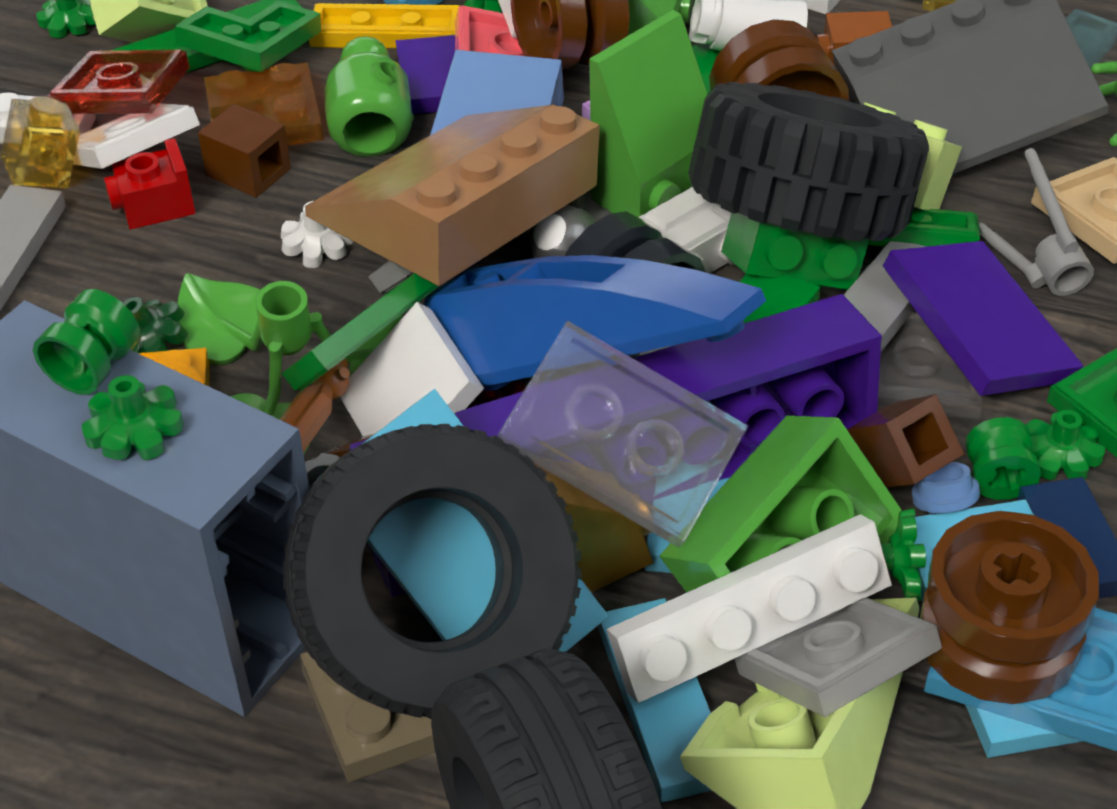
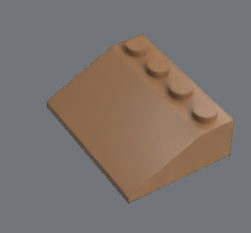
M554 104L466 115L305 206L306 217L440 286L597 186L600 125L577 115L570 108Z

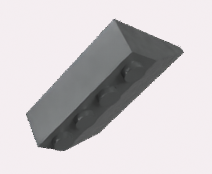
M957 0L952 4L921 16L907 19L901 24L870 36L859 38L850 44L832 50L835 67L849 88V102L859 105L866 102L896 112V116H899L901 120L914 123L916 119L948 130L944 141L962 146L952 174L1109 114L1108 104L1057 0Z

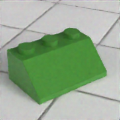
M786 415L659 557L687 593L860 514L875 522L880 543H886L897 527L898 514L902 510L839 418Z

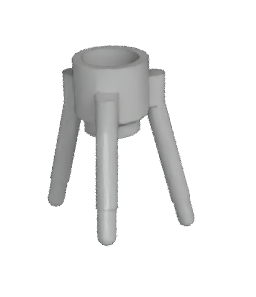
M1029 148L1025 151V157L1056 234L1046 237L1038 244L1035 251V262L1031 263L984 223H979V233L993 248L1025 274L1032 288L1037 289L1047 284L1053 294L1067 296L1083 289L1091 281L1094 275V268L1078 244L1075 235L1071 233L1036 151L1033 148Z

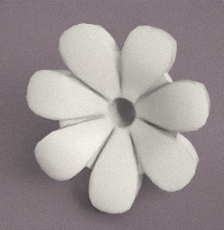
M310 201L303 206L299 222L285 221L281 229L282 252L287 256H295L303 252V265L308 268H317L322 264V254L325 253L333 260L341 259L347 254L345 246H351L355 242L306 217L305 206L313 202Z

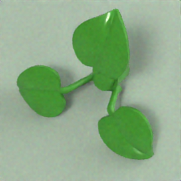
M187 273L183 279L178 297V305L184 310L185 315L178 323L188 332L185 341H183L185 348H207L211 364L225 365L240 358L246 348L258 351L262 343H264L268 347L270 355L269 393L267 400L250 393L236 394L231 397L280 419L291 404L278 403L281 395L282 356L294 355L300 352L308 343L311 332H315L322 342L331 336L323 325L321 313H309L308 298L305 290L298 284L289 281L273 282L260 290L241 283L208 280ZM405 315L399 316L344 358L350 362V376Z

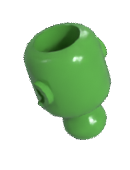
M362 36L349 41L342 50L340 61L329 72L326 81L325 111L328 131L341 149L353 156L362 157L382 156L391 153L408 138L412 121L415 118L411 108L407 73L396 61L390 58L389 51L384 44L373 37Z

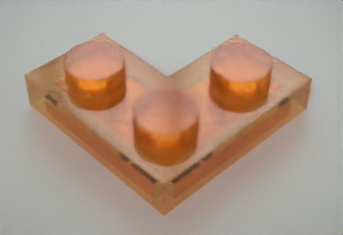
M308 62L299 64L280 63L263 72H240L233 70L216 76L204 77L211 121L235 104L285 125L288 146L324 140Z

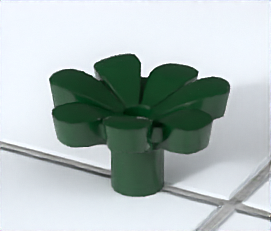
M130 297L123 302L138 321L141 332L139 342L132 348V351L137 353L168 351L164 343L165 341L171 344H181L185 341L188 332L178 323L184 317L185 312L176 302L170 301L162 304L159 300L155 299L144 303L140 297Z

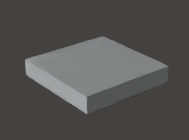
M863 598L734 659L739 675L826 717L942 649L936 625L871 599Z

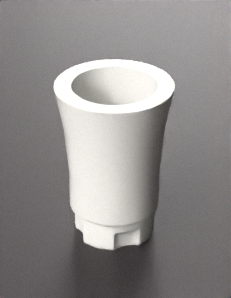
M695 0L690 19L689 39L695 43L708 44L709 49L721 51L731 38L751 25L772 19L795 21L807 27V3L805 0Z

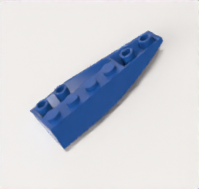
M580 255L546 256L466 269L426 296L424 306L433 311L484 387L483 391H493L514 380L704 338L708 342L725 340L744 329V319L765 303L766 298L761 288L699 270L641 259Z

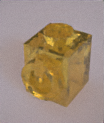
M42 96L34 97L31 100L11 99L1 158L13 185L68 188L80 129L67 103H61L56 99Z

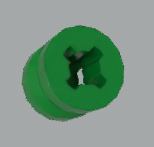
M1010 417L993 418L975 426L967 435L965 447L970 462L974 464L972 477L978 481L980 494L984 497L994 500H1010L1018 497L1020 486L1038 484L1041 476L1039 463L1036 455L1032 453L1033 440L1029 428L1022 421Z

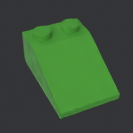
M675 10L669 11L589 59L590 121L600 125L597 186L592 188V200L612 213L626 211L639 217L692 187L688 171L707 91L682 15Z

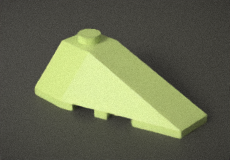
M917 598L871 599L918 618L920 609ZM903 672L826 717L756 683L758 691L740 706H737L736 703L725 701L709 714L680 756L683 768L736 809H861L871 791Z

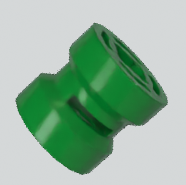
M85 289L79 293L65 308V321L50 325L35 340L32 350L35 360L43 373L60 387L79 395H89L97 390L110 374V362L124 358L139 342L141 335L138 321L133 313L119 299L98 289Z

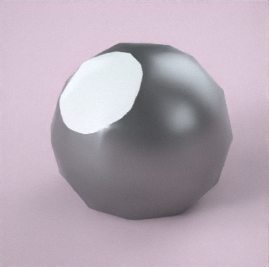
M571 205L562 207L534 225L529 239L533 258L564 256L570 245L588 226L596 222L595 219L582 209Z

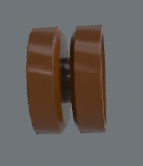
M510 0L512 23L518 44L524 56L562 60V70L571 69L577 63L589 65L591 57L628 36L630 21L628 0Z
M772 19L751 25L731 38L716 56L709 75L710 91L720 83L737 82L745 84L749 82L767 86H783L800 91L806 90L849 101V88L811 30L790 20Z
M995 511L971 515L948 528L932 552L927 590L924 593L920 619L937 626L942 649L926 657L929 665L951 686L985 701L1006 704L1030 702L1044 699L1065 686L1080 662L1086 642V630L1093 619L1099 599V572L1086 547L1064 528L1035 515Z

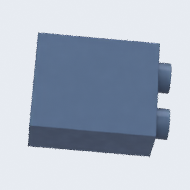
M24 300L0 320V583L246 717L306 648L297 636L296 627L292 625L290 611L285 601V598H287L286 590H283V561H285L286 555L284 549L289 537L290 524H293L294 515L298 507L301 506L307 491H310L300 429L132 350L121 360L110 362L111 370L109 376L91 394L79 395L67 391L43 373L32 351L35 340L50 325L56 322H64L65 320ZM123 375L133 376L145 385L146 392L160 385H166L174 391L177 400L175 409L181 411L184 426L182 431L175 436L162 435L165 451L160 456L150 460H143L133 445L127 458L117 460L104 457L101 448L93 449L86 445L81 426L82 423L92 418L88 402L98 392L108 393V385L116 377Z

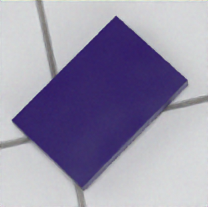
M983 241L891 250L882 265L980 396L1053 385L1084 367Z

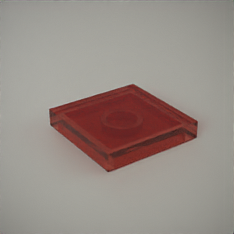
M182 49L89 51L47 96L51 114L153 113L190 68L187 53L182 51Z

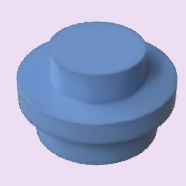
M950 462L917 482L912 488L913 504L930 515L968 509L980 497L978 481L971 477L970 468L959 462Z

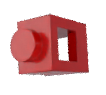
M175 138L164 140L166 147L164 150L151 153H137L111 164L114 175L104 177L112 210L123 208L130 230L196 214L187 169Z

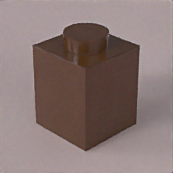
M235 104L198 132L206 176L255 198L291 169L285 125Z
M936 394L891 403L847 429L886 487L916 484L964 455Z

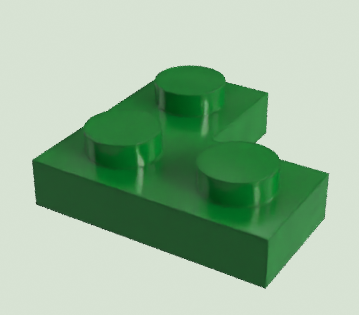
M278 0L250 19H246L206 6L175 25L176 45L198 51L204 57L219 58L240 65L242 69L247 71L263 72L321 32V13Z

